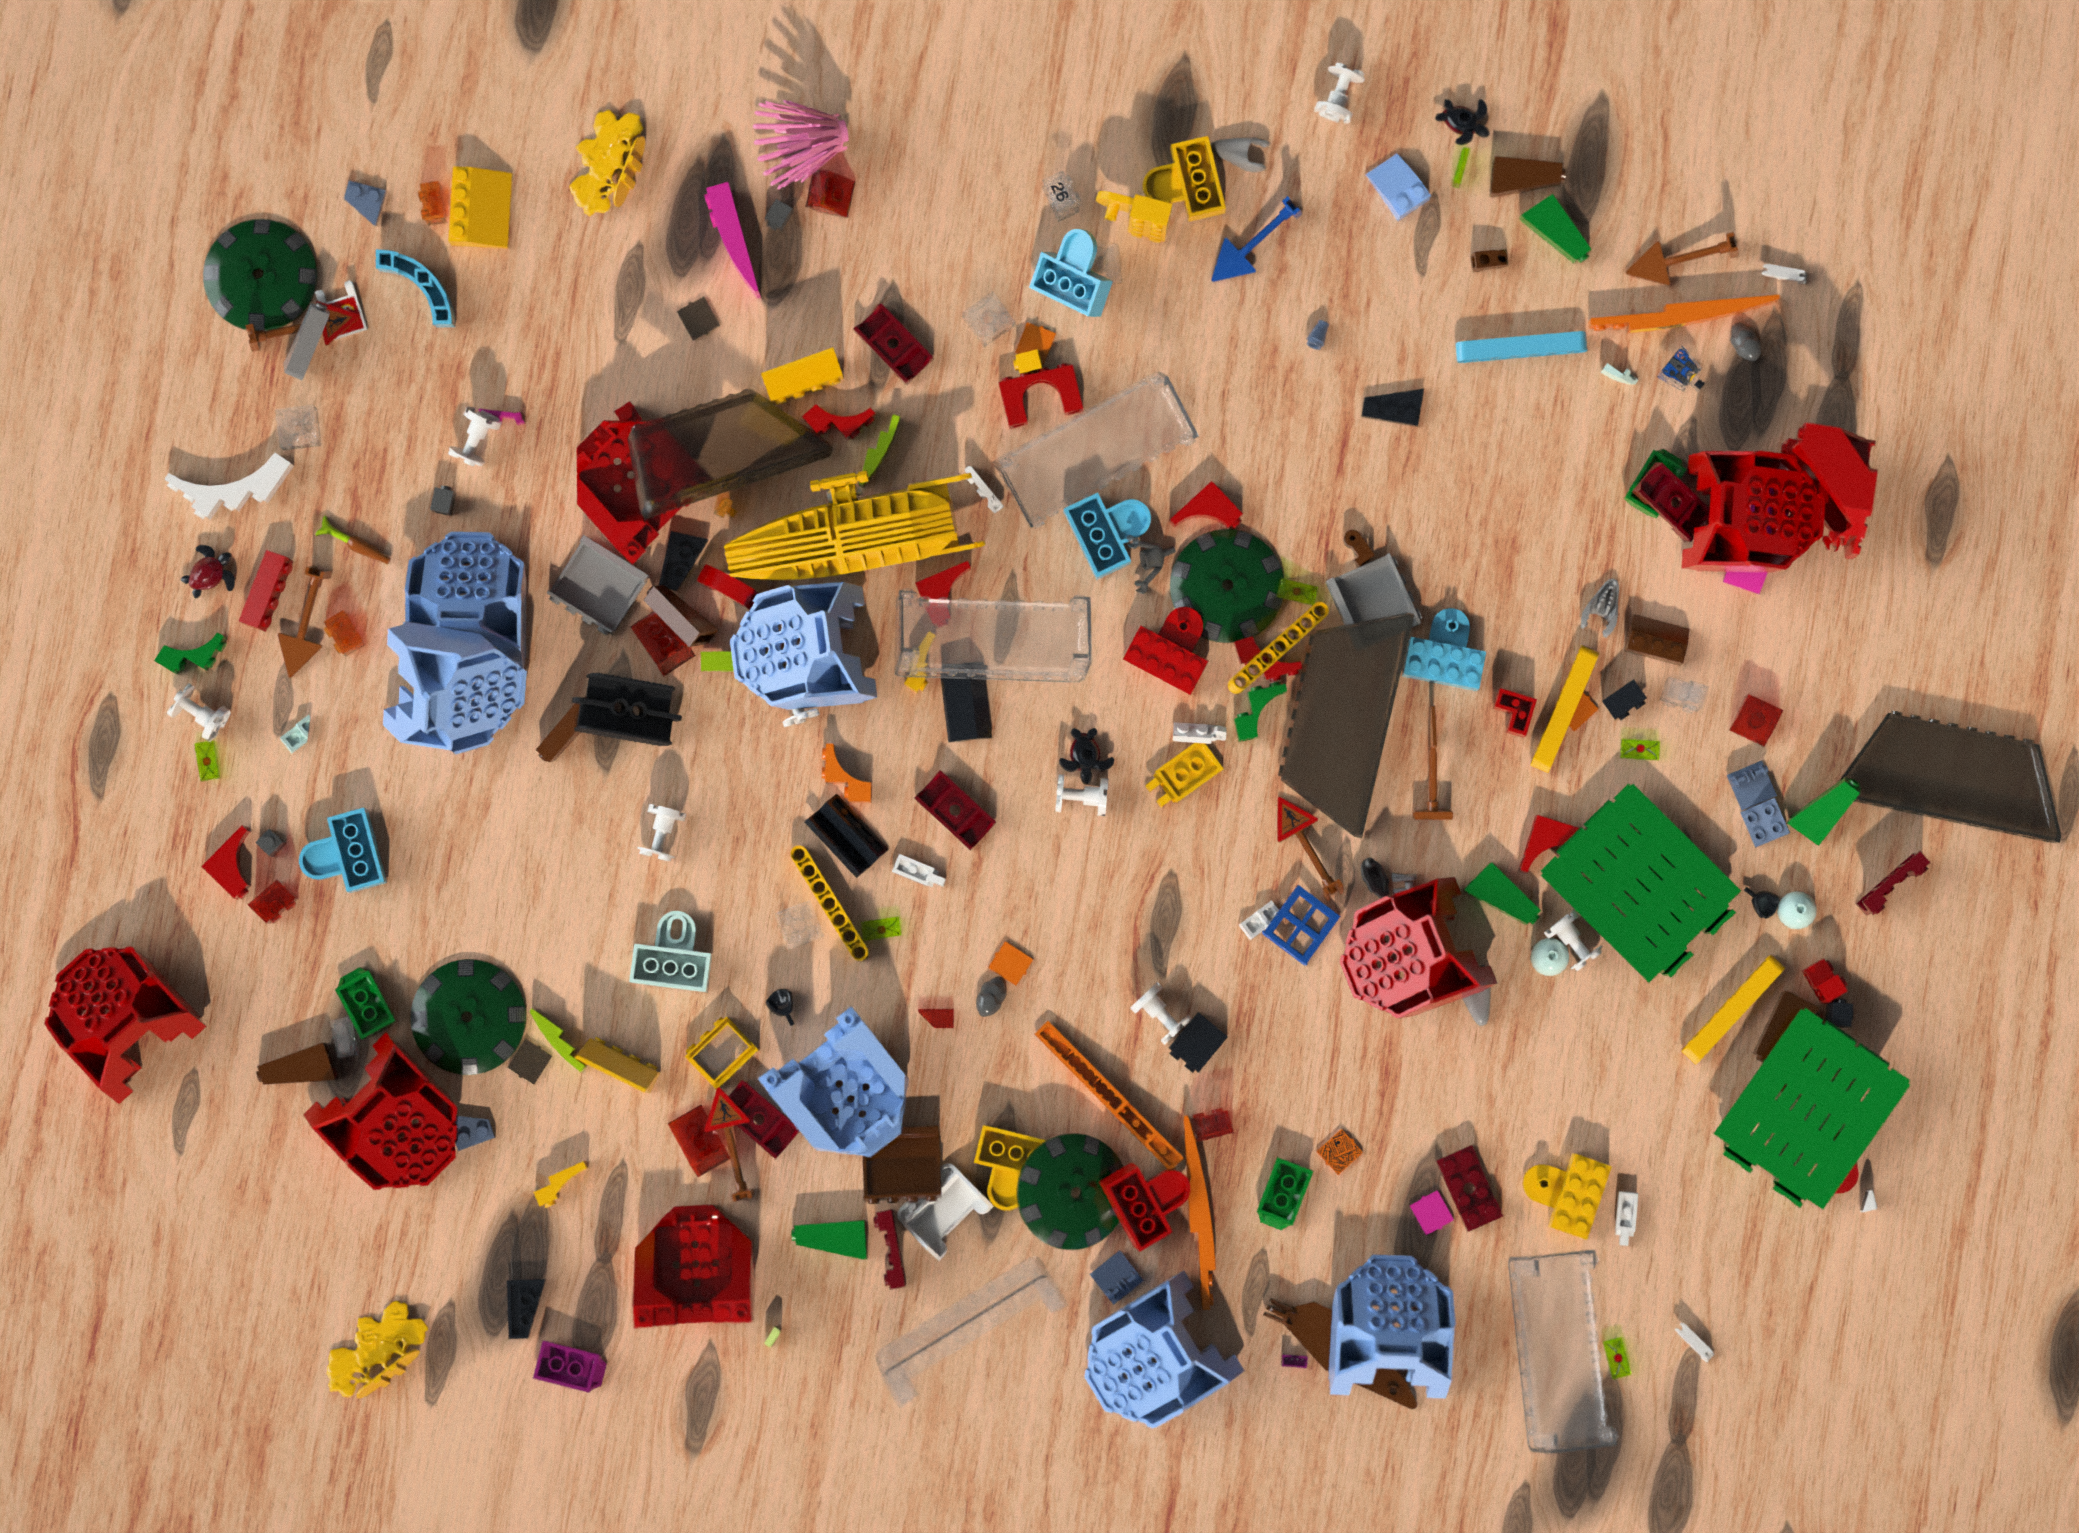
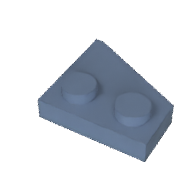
M349 180L344 199L371 222L372 225L377 226L386 190Z
M456 1116L457 1133L455 1143L458 1151L496 1138L489 1119Z

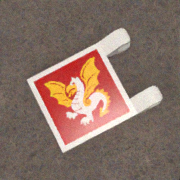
M351 281L344 283L348 296L329 302L326 301L325 293L322 290L315 292L319 302L360 315V318L335 340L368 330L354 284Z

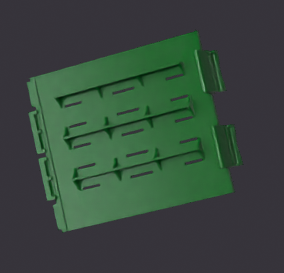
M1628 783L1614 797L1616 800L1614 803L1608 800L1583 824L1587 828L1586 831L1580 827L1556 851L1560 857L1557 858L1555 856L1541 870L1542 874L1540 876L1650 983L1659 973L1671 978L1694 955L1691 951H1685L1687 949L1686 946L1701 931L1713 936L1736 913L1733 909L1728 910L1727 908L1729 907L1728 904L1741 890L1634 784L1630 785ZM1630 823L1641 833V835L1630 825ZM1617 836H1619L1629 847H1627ZM1605 848H1607L1617 859H1615ZM1661 854H1662L1675 868H1673V867L1661 856ZM1593 860H1595L1605 871H1603ZM1649 866H1650L1663 880H1661V879L1649 868ZM1581 872L1592 882V884L1581 874ZM1636 879H1638L1650 891V893ZM1694 888H1696L1705 897V899ZM1624 891H1626L1638 903V905ZM1682 900H1684L1693 909V911ZM1613 902L1626 915V917H1624L1611 903ZM1670 912H1672L1681 921V923L1672 914H1670ZM1658 924H1659L1669 935H1667V934L1658 926ZM1646 936H1647L1657 947H1655V946L1646 938Z
M1805 1008L1804 1010H1799L1713 1134L1727 1143L1723 1147V1155L1739 1164L1744 1170L1751 1173L1753 1170L1752 1165H1759L1776 1178L1773 1180L1774 1187L1772 1188L1774 1191L1788 1198L1799 1208L1803 1205L1801 1199L1805 1201L1808 1199L1823 1210L1910 1087V1080L1893 1068L1889 1070V1062L1861 1043L1856 1047L1857 1040L1828 1020L1822 1024L1823 1020ZM1810 1048H1812V1050H1811L1810 1053L1807 1055V1057L1805 1058V1060L1802 1061L1803 1058H1804V1057L1806 1056V1054L1808 1053V1051L1810 1050ZM1827 1058L1826 1061H1825V1062L1823 1063V1065L1821 1066V1068L1817 1071V1069H1818L1819 1066L1822 1064V1062L1824 1061V1059ZM1841 1068V1070L1839 1071V1073L1837 1074V1076L1834 1078V1080L1831 1081V1080L1833 1079V1077L1835 1076V1074L1837 1073V1071ZM1855 1078V1081L1852 1083V1085L1850 1086V1088L1848 1089V1091H1846V1089L1849 1087V1085L1851 1084V1082H1852L1853 1079ZM1785 1084H1787L1782 1093L1777 1098V1100H1775V1098L1778 1096L1782 1088L1785 1086ZM1870 1088V1090L1868 1091V1093L1866 1094V1096L1864 1097V1099H1863L1862 1101H1860V1100L1862 1099V1097L1865 1095V1093L1867 1092V1090ZM1800 1094H1802V1095L1800 1096V1098L1797 1100V1102L1795 1103V1105L1793 1106V1108H1792L1791 1110H1789V1109L1791 1108V1106L1793 1105V1103H1794V1102L1796 1101V1099L1798 1098V1096H1799ZM1814 1104H1816L1815 1107L1813 1108V1110L1811 1111V1113H1810V1114L1808 1115V1117L1806 1118V1120H1804V1118L1807 1116V1114H1808L1809 1111L1812 1109V1107L1814 1106ZM1830 1114L1829 1118L1827 1119V1121L1824 1123V1125L1822 1126V1128H1821L1820 1131H1819L1818 1129H1819L1820 1126L1823 1124V1122L1825 1121V1119L1827 1118V1116ZM1758 1123H1760V1124L1758 1125V1127L1756 1128V1130L1753 1132V1134L1750 1135V1134L1752 1133V1131L1754 1130V1128L1756 1127V1125H1757ZM1843 1124H1845V1126L1842 1128V1130L1840 1131V1133L1838 1134V1136L1835 1138V1140H1833L1834 1137L1836 1136V1134L1839 1132V1130H1840L1841 1127L1843 1126ZM1772 1133H1774V1135L1771 1137V1139L1769 1140V1142H1768L1767 1145L1765 1146V1143L1767 1142V1140L1770 1138V1136L1772 1135ZM1789 1143V1144L1787 1145V1147L1785 1148V1150L1783 1151V1153L1779 1156V1154L1781 1153V1151L1783 1150V1148L1786 1146V1144ZM1801 1153H1803V1155L1801 1156V1158L1798 1160V1162H1797L1796 1165L1794 1166V1163L1797 1161V1159L1799 1158V1156L1801 1155ZM1817 1163V1166L1814 1168V1170L1812 1171V1173L1808 1176V1174L1810 1173V1171L1813 1169V1167H1814L1815 1164Z

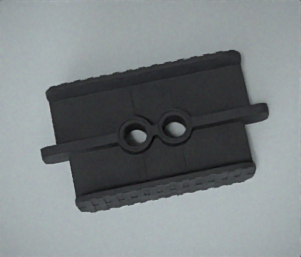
M602 673L587 674L586 677L589 680L586 698H572V703L580 704L577 727H574L576 732L658 746L672 745V741H670L672 722L681 721L682 719L681 715L669 713L672 691L675 690V687ZM616 703L621 705L619 713L615 710ZM634 706L639 708L638 716L633 713Z

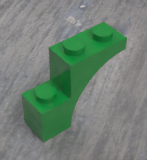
M217 632L208 643L192 650H177L164 645L154 661L176 675L185 669L187 659L207 671L208 668L214 666L217 660L215 657L218 652H222L226 647L227 642L225 641L227 638Z
M1281 682L1269 684L1270 687L1262 689V686L1250 688L1251 691L1247 693L1252 715H1248V712L1240 713L1233 720L1238 743L1258 738L1257 723L1262 709L1273 698L1287 692L1286 684L1281 685Z

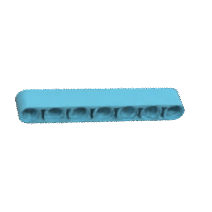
M1585 331L1471 340L1455 343L1457 363L1574 354L1588 351Z

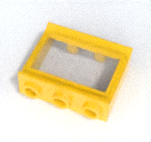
M721 1016L713 1024L715 1028L711 1032L708 1030L700 1036L701 1041L697 1045L693 1043L685 1051L687 1053L685 1058L716 1090L718 1087L721 1088L741 1066L745 1065L759 1051L751 1040L727 1016L725 1018Z

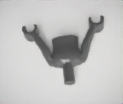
M1128 535L1126 539L1133 541L1131 544H1128L1129 547L1133 549L1138 548V546L1147 548L1140 551L1142 567L1145 570L1155 567L1143 582L1140 580L1135 581V585L1141 586L1136 591L1144 594L1148 590V584L1161 571L1164 558L1175 553L1176 550L1174 546L1162 549L1158 542H1143L1132 535Z

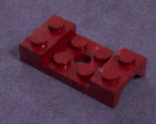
M882 303L862 323L853 328L862 341L893 370V373L905 385L909 384L934 360L933 356ZM890 339H897L899 345L896 348H890L888 341Z
M1655 463L1632 491L1642 502L1649 504L1673 527L1672 530L1684 542H1691L1694 538V528L1699 527L1703 521L1709 518L1710 508L1663 463ZM1674 497L1679 501L1678 506L1675 508L1671 504Z
M941 770L914 797L924 809L935 817L970 851L996 824V821ZM952 805H958L961 808L959 815L954 816L950 813L949 810Z
M1921 851L1916 855L1912 853L1860 899L1856 905L1865 915L1880 913L1885 908L1884 903L1887 902L1884 895L1887 896L1895 889L1893 885L1903 882L1907 877L1921 876L1928 870L1927 865L1931 862Z
M742 1079L729 1095L730 1099L750 1119V1122L736 1126L773 1158L777 1159L800 1132L789 1118L761 1096L745 1080ZM758 1113L762 1114L765 1119L761 1125L755 1124L753 1120L754 1116Z
M1472 1145L1435 1160L1467 1232L1503 1217ZM1466 1183L1474 1185V1191L1471 1194L1464 1192V1185Z
M893 1209L876 1212V1216L873 1217L874 1226L879 1228V1232L887 1231L888 1233L884 1235L886 1246H890L891 1253H888L889 1265L894 1267L887 1269V1274L883 1275L885 1286H889L890 1290L905 1287L906 1281Z

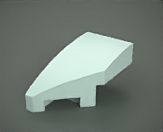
M1608 363L1601 371L1605 376L1621 383L1635 385L1638 381L1636 377L1630 374L1631 371L1629 369H1626L1622 374Z
M309 715L280 737V740L291 754L307 743L310 725Z

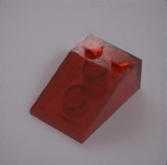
M654 611L630 626L663 677L695 657L691 647H688Z
M702 1105L667 1123L697 1177L731 1159L717 1131H704L708 1115Z

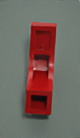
M705 564L696 580L709 589L732 599L748 610L753 606L756 594H760L738 579Z

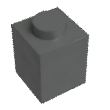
M776 199L764 218L767 223L766 226L774 231L777 229L782 231L792 216L793 209Z
M443 485L440 488L435 487L430 506L432 512L451 516L456 493L451 491V487Z
M268 829L255 842L271 857H274L286 845L271 829Z

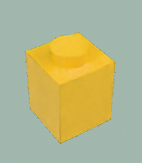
M1038 349L1015 355L1016 360H1013L1015 370L1019 371L1020 374L1043 368Z

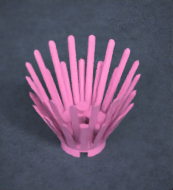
M783 100L784 103L797 108L765 101L766 104L759 103L764 108L804 116L755 111V114L758 116L806 123L753 125L755 129H775V132L778 134H793L756 139L754 141L755 145L789 141L777 145V148L782 150L759 156L758 161L761 162L803 150L782 159L781 164L764 171L763 175L767 176L787 166L793 167L799 164L771 181L770 185H775L787 177L788 180L780 184L777 189L786 187L793 181L797 182L801 178H803L801 180L802 183L838 152H843L847 149L848 146L843 147V142L849 141L848 129L844 120H838L837 117H840V114L830 115L787 100Z

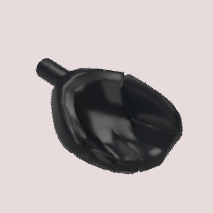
M1748 887L1744 889L1746 893L1753 897L1751 902L1760 918L1767 919L1774 915L1780 901L1777 895L1769 891H1760L1755 894Z
M787 989L774 991L766 999V1006L773 1014L786 1016L790 1026L794 1025L795 1023L790 1015L793 1011L792 992Z

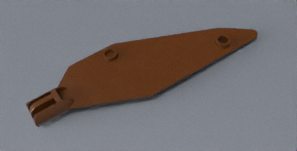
M1270 1298L1269 1302L1280 1308L1268 1304L1266 1309L1274 1314L1264 1311L1263 1315L1285 1325L1316 1361L1329 1372L1332 1309L1314 1301L1290 1307ZM1377 1368L1372 1384L1354 1383L1409 1409L1417 1407V1402L1406 1380L1396 1369ZM1393 1387L1397 1389L1395 1393H1391L1389 1390Z

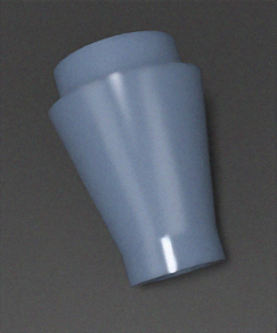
M1323 320L1318 321L1307 337V345L1309 347L1320 350L1324 346L1329 326L1327 322Z

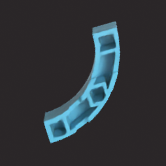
M376 249V269L380 272L401 275L414 282L428 300L434 326L437 328L456 327L455 314L450 297L432 272L411 257L395 251Z

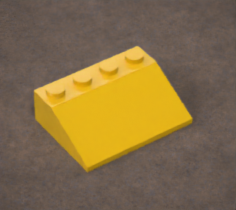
M453 166L448 237L451 246L508 248L512 173L475 167Z
M833 347L761 373L771 403H776V405L786 403L787 399L794 397V399L803 397L805 392L811 390L812 392L820 391L823 389L822 386L830 384V386L839 384L840 380L844 379Z
M595 1037V1039L589 1038L575 1057V1059L644 1093H651L660 1075V1072L656 1071L657 1066L648 1062L644 1065L639 1062L640 1058L632 1054L628 1057L622 1054V1049L614 1045L610 1048L605 1045L606 1041Z

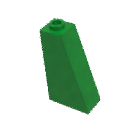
M1553 194L1520 216L1519 219L1523 224L1573 264L1577 261L1582 263L1590 257L1588 254L1592 249Z
M1843 778L1792 814L1787 824L1819 846L1860 794V784L1853 778Z
M1492 862L1463 889L1466 894L1524 925L1529 923L1533 925L1540 918L1538 913L1541 910Z
M865 1220L794 1225L795 1229H791L792 1241H795L798 1246L862 1260L868 1259Z

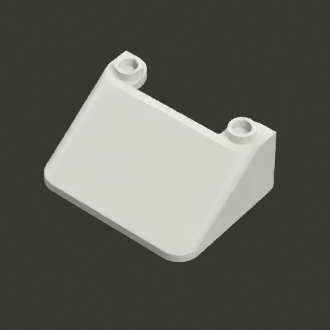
M950 1163L944 1164L941 1167L942 1198H938V1201L927 1202L926 1199H918V1202L913 1203L906 1202L897 1212L898 1220L938 1261L946 1255L948 1250L947 1245L942 1240L973 1209L979 1214H986L994 1207Z

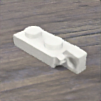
M968 466L964 469L966 473H971L972 478L967 480L971 485L975 483L979 489L976 490L983 499L987 497L988 508L994 513L1004 507L973 467Z
M1174 722L1173 741L1211 744V741L1226 740L1227 728L1223 726Z
M901 854L898 855L892 870L893 873L925 886L933 887L935 883L944 887L946 882L945 878L937 876L939 871L935 870V868Z
M1618 1191L1615 1235H1620L1619 1245L1628 1246L1629 1236L1634 1235L1638 1193Z

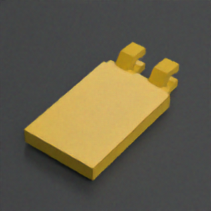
M1193 743L1157 769L1153 775L1155 778L1147 783L1145 787L1151 792L1161 785L1166 792L1164 796L1156 801L1161 808L1171 800L1173 803H1178L1224 768L1205 743Z

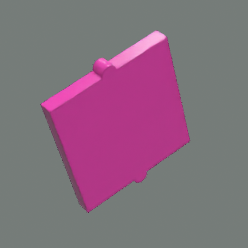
M1438 1190L1426 1197L1422 1196L1420 1200L1410 1205L1426 1235L1437 1229L1441 1230L1442 1226L1454 1220Z

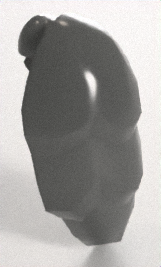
M1735 323L1732 326L1730 342L1735 348L1736 353L1751 362L1757 361L1761 354L1759 338L1756 337L1752 328L1742 323Z
M1373 858L1365 859L1360 867L1363 881L1366 882L1370 892L1376 894L1379 898L1388 896L1389 879L1383 867Z
M997 976L985 982L981 987L980 993L976 998V1007L980 1016H991L1001 1008L1002 1002L1007 995L1005 981L1002 977Z

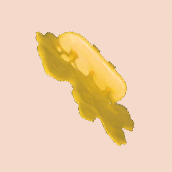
M610 109L599 112L596 115L593 126L597 138L585 139L576 146L579 154H582L583 165L590 167V172L577 177L570 184L569 188L572 195L575 196L577 206L583 207L584 213L588 214L589 217L595 212L605 213L609 211L610 200L608 196L612 192H614V205L620 207L624 203L629 190L634 189L636 182L633 179L636 172H640L643 165L640 161L645 150L644 137H638L633 144L631 142L633 137L643 130L642 123L639 121L640 115L628 112L622 118L616 120L615 114ZM626 140L628 145L623 144V141ZM630 151L626 163L624 165L623 153ZM618 168L623 169L618 183L614 184L612 180L613 172ZM611 186L607 192H600L602 187ZM602 195H607L605 199L601 198Z
M393 1301L383 1310L381 1322H376L372 1317L358 1318L357 1327L359 1331L356 1332L354 1339L358 1344L357 1349L349 1350L342 1347L330 1351L326 1372L330 1379L328 1383L330 1392L339 1391L343 1397H350L356 1390V1384L367 1383L356 1395L358 1399H361L374 1392L380 1386L385 1388L390 1384V1378L396 1374L400 1376L406 1372L404 1368L420 1354L418 1349L406 1353V1349L411 1344L420 1345L424 1343L425 1332L428 1331L425 1322L421 1318L408 1320V1305L399 1301ZM400 1341L404 1344L402 1348L399 1345ZM393 1353L402 1356L390 1366L387 1364ZM377 1363L382 1364L385 1370L372 1379L369 1376L371 1367ZM365 1367L368 1369L367 1373L364 1372ZM354 1372H360V1373H362L365 1377L363 1378V1377L361 1376L360 1379H359V1378L354 1377V1376H353V1373H354ZM352 1379V1380H355L356 1382H355L354 1384H352V1383L350 1382V1380Z

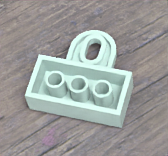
M671 911L665 914L657 926L655 946L634 944L630 983L708 993L713 954L694 951L696 925L688 914L682 911ZM675 919H680L683 922L682 935L679 939L675 940L671 937L672 922Z

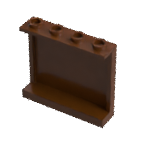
M939 1126L902 1127V1133L872 1157L862 1156L863 1199L868 1201V1204H879V1201L886 1200L887 1203H899V1200H907V1202L913 1203L918 1202V1199L934 1202L938 1201V1198H942Z

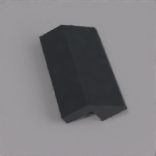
M983 662L940 666L948 743L992 738Z
M835 794L826 801L817 812L805 821L806 825L856 878L868 870L889 850L838 794Z

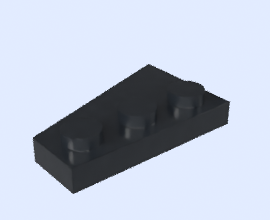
M1424 389L1365 397L1361 417L1418 427Z
M671 531L659 585H665L670 590L678 591L709 540Z
M546 1279L507 1280L509 1339L529 1338Z

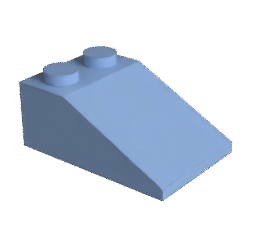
M1395 154L1366 174L1397 221L1422 206L1431 197V194L1421 180L1398 154Z

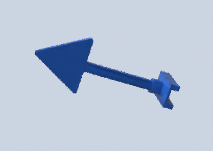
M1288 196L1282 200L1285 207L1279 212L1280 214L1241 250H1237L1227 238L1224 239L1211 279L1212 282L1256 272V269L1247 261L1245 256L1284 220L1287 221L1292 215L1298 219L1302 215L1301 210L1295 207Z

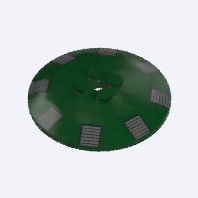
M268 219L248 220L227 229L211 246L203 269L204 289L210 304L224 320L243 330H246L245 325L253 324L256 331H267L285 327L295 321L309 306L314 296L318 279L315 257L304 238L291 227ZM262 269L264 271L263 276L259 279L255 278V270Z
M1220 529L1207 532L1195 538L1182 550L1172 569L1170 594L1175 609L1190 607L1200 614L1203 620V632L1200 637L1219 643H1233L1250 636L1254 637L1271 624L1279 612L1283 601L1284 593H1281L1285 590L1283 584L1284 575L1276 555L1262 540L1244 531ZM1223 581H1232L1233 588L1225 590L1222 587Z
M458 960L439 967L422 982L415 994L411 1007V1029L419 1049L434 1065L454 1074L476 1075L497 1068L506 1062L516 1051L525 1032L526 1006L517 984L502 969L480 960ZM466 1011L471 1012L473 1016L472 1020L468 1023L462 1019V1015Z
M1078 1133L1058 1135L1040 1144L1026 1159L1017 1182L1016 1196L1018 1209L1031 1233L1045 1244L1064 1250L1088 1248L1105 1239L1120 1221L1099 1181L1123 1167L1116 1153L1099 1139ZM1078 1187L1080 1194L1078 1197L1073 1198L1071 1191L1073 1188Z

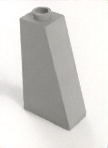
M316 303V305L310 304L283 363L284 373L303 380L330 315L325 305Z

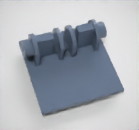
M1762 761L1726 775L1741 810L1777 796L1767 774L1769 772L1768 768Z
M1775 798L1740 812L1755 848L1790 833Z
M1120 1250L1090 1273V1276L1113 1305L1144 1281Z

